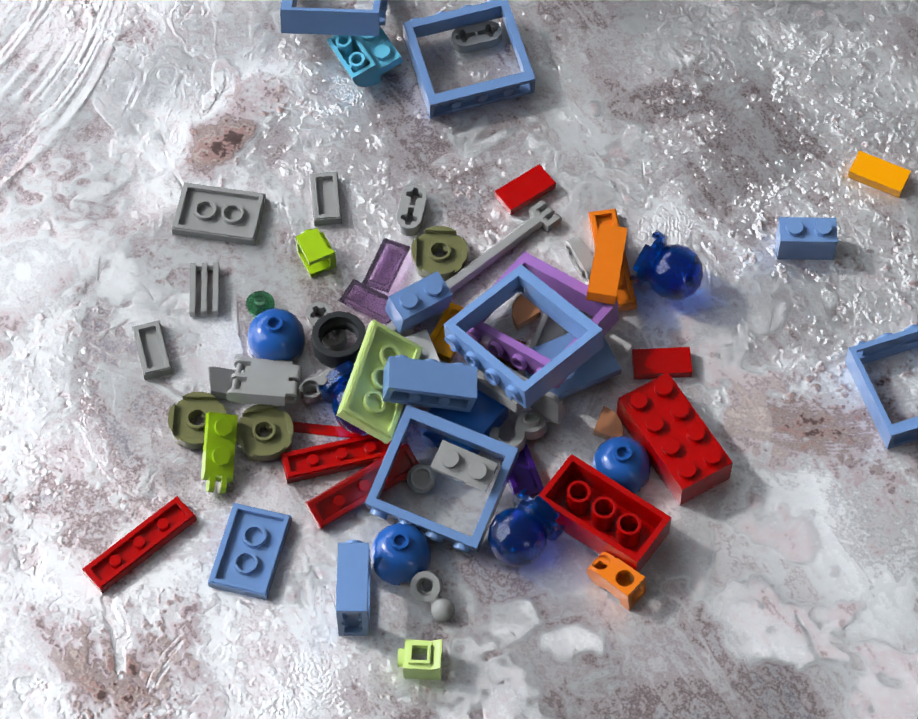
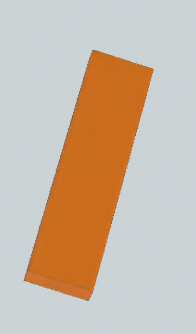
M616 209L588 212V220L595 248L600 223L619 227L620 225ZM625 248L616 295L619 312L637 309Z
M600 223L586 300L615 305L628 228Z

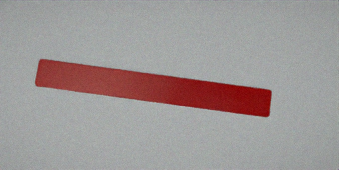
M293 422L295 433L344 438L358 437L362 433V430L359 428Z

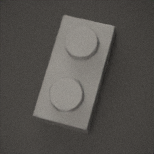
M442 440L430 468L486 493L498 468V463Z

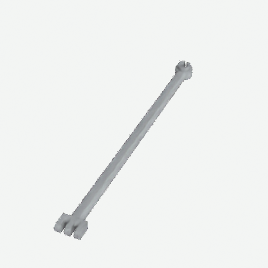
M543 200L539 201L529 209V216L531 217L529 220L445 281L453 294L541 227L547 233L561 223L562 217L558 214L553 216L555 211L551 207L545 209L547 204ZM393 322L386 325V327L399 333ZM354 365L344 369L328 368L316 378L304 379L299 387L300 397L309 404L318 402L323 396V390L353 369ZM310 391L316 392L314 395H307Z

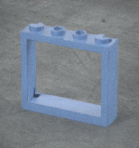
M282 0L281 33L379 36L380 25L385 26L388 0H374L373 10L297 7L298 0Z
M488 0L485 3L465 5L457 10L440 11L432 16L412 18L407 22H403V39L429 118L534 93L536 79L508 0ZM503 18L521 73L435 94L416 38L456 29L461 26Z
M522 264L443 324L444 340L450 345L451 351L460 353L469 366L477 367L485 375L489 383L493 386L498 385L505 391V394L511 401L513 399L516 400L525 409L529 408L604 347L603 329ZM518 292L578 339L526 381L522 380L466 333Z
M917 324L894 334L885 333L872 341H859L858 345L848 348L845 364L887 450L918 440V416L892 424L863 364L917 348Z
M407 404L365 501V505L368 509H371L369 514L386 521L388 516L398 520V523L409 524L425 531V536L435 542L442 543L443 539L454 543L453 548L460 552L463 551L470 554L472 550L478 553L519 456V449ZM410 424L504 460L472 537L379 500Z

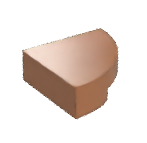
M522 294L515 299L512 307L513 324L518 331L541 316L539 308Z
M603 406L593 435L604 439L623 436V425L618 415L611 409Z

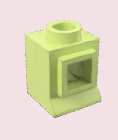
M405 639V648L398 649L397 666L403 667L404 678L441 680L442 639L434 641Z

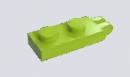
M217 412L206 413L201 479L207 480L206 492L213 493L215 481H217L218 493L225 494L227 483H232L238 415Z

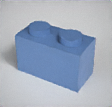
M779 217L776 230L777 259L834 260L838 243L836 218Z
M437 271L388 296L385 311L398 332L402 333L448 309L453 294Z

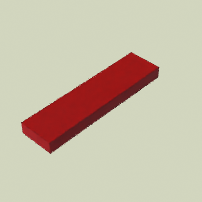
M367 434L282 453L281 459L287 484L366 467L385 456L391 441L386 444Z
M408 443L401 446L382 492L406 479L408 471L413 466L419 464ZM385 456L305 502L319 529L365 503Z
M176 496L82 568L83 573L103 594L196 522V515Z

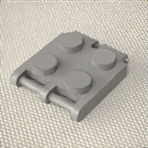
M237 357L235 359L234 366L236 371L230 378L232 387L226 394L228 401L285 406L286 403L296 402L298 386L302 376V367L300 365H293V361L285 360L274 361L248 357Z

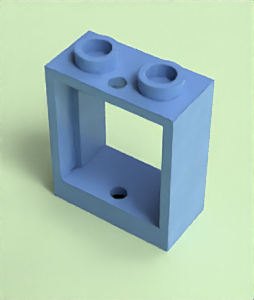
M348 540L345 543H338L336 587L339 636H369L371 593L369 543H363L360 540Z

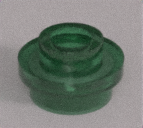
M256 291L250 294L246 300V309L253 317L275 307L274 298L265 291ZM257 302H265L262 305L256 304Z

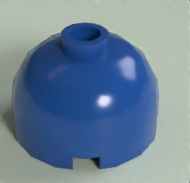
M278 308L267 309L258 314L250 323L247 334L251 355L260 359L292 361L298 355L300 357L306 343L303 326L298 318L289 311Z
M618 436L609 438L599 445L593 456L592 467L632 493L637 494L640 488L649 481L651 461L647 450L640 442L630 437Z
M396 523L386 526L376 535L371 546L373 569L383 581L392 585H400V583L407 582L411 584L412 578L417 573L428 570L430 566L431 548L426 536L419 528L409 524Z

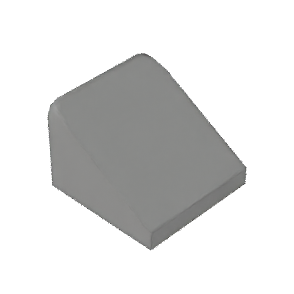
M215 366L208 367L210 392L216 397L217 401L227 400V391L232 387L230 378L236 370Z

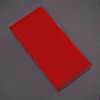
M539 164L495 190L494 197L510 215H513L554 190L556 182Z
M690 347L632 349L634 380L655 379L667 372L672 378L692 377Z

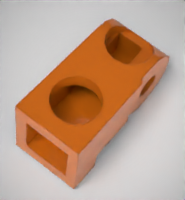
M602 552L586 569L589 578L596 585L606 589L618 598L620 604L629 611L646 593L645 576L607 552Z

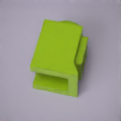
M318 228L305 230L300 235L295 236L297 253L310 277L337 267L335 251L331 249V245L324 232L320 233Z

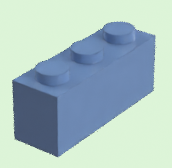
M404 355L389 356L383 370V402L470 412L477 399V367L468 366L460 362L453 364L443 363L435 359H411Z

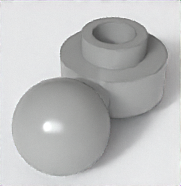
M431 570L417 573L412 578L410 584L413 596L422 602L430 601L432 604L431 614L436 621H450L455 614V606L451 600L440 596L443 589L440 576ZM425 580H429L432 583L431 591H427L424 588Z

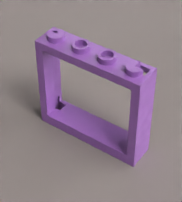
M525 251L493 284L494 286L522 264L574 307L593 317L591 320L603 329V337L619 320L618 301H615V305L586 300L588 285ZM491 314L466 332L493 356L501 357L512 363L518 370H524L531 375H534L551 361L542 354L484 323ZM574 338V340L566 348H568L578 339ZM566 378L562 380L559 384H557L555 388L558 389V387L566 380Z

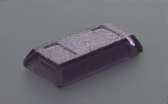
M384 238L362 284L389 293L410 250V246Z
M353 279L340 297L339 302L384 325H388L391 322L385 311L388 296Z

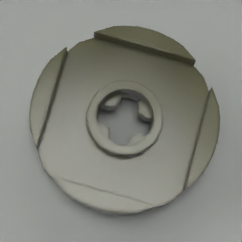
M433 226L424 230V234L420 235L419 238L417 236L411 246V259L418 275L425 278L438 271L443 280H446L463 269L468 260V246L465 239L457 235L456 230L446 226ZM437 249H443V253L446 255L436 257L432 253H436Z
M191 392L182 396L183 399L171 406L168 413V425L170 433L179 446L203 449L205 422L201 425H194V423H190V420H195L197 415H201L202 420H206V413L208 412L227 414L224 405L217 401L216 397L207 392Z
M257 404L249 407L242 413L243 416L237 422L236 443L249 461H271L281 457L282 453L291 450V444L294 439V427L292 419L284 410L282 412L273 405ZM266 427V430L272 431V433L268 437L258 436L257 434L261 432L260 428Z

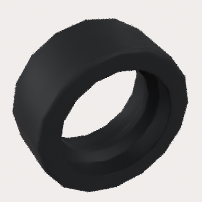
M342 311L327 313L319 318L313 326L311 334L315 357L321 364L329 368L344 369L352 367L356 362L366 334L364 323L357 316ZM338 329L348 330L354 333L357 338L356 343L352 347L342 351H334L324 347L322 339L329 332Z

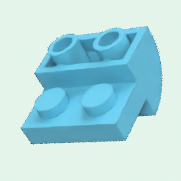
M381 26L379 36L334 35L327 39L328 45L353 82L360 87H369L382 82L380 75L403 63L401 55Z

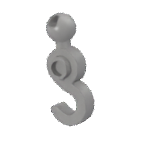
M562 403L563 420L567 414V408L564 403ZM528 410L518 416L515 426L516 436L513 440L502 441L498 427L492 428L490 437L516 447L520 452L525 446V439L535 440L541 438L546 432V423L553 421L535 410Z

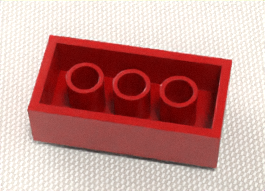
M668 372L618 398L616 414L630 436L645 447L651 461V466L679 506L730 479L733 462Z
M573 454L567 458L536 499V514L599 555L602 552H607L615 558H619L637 572L642 570L670 531L672 517Z

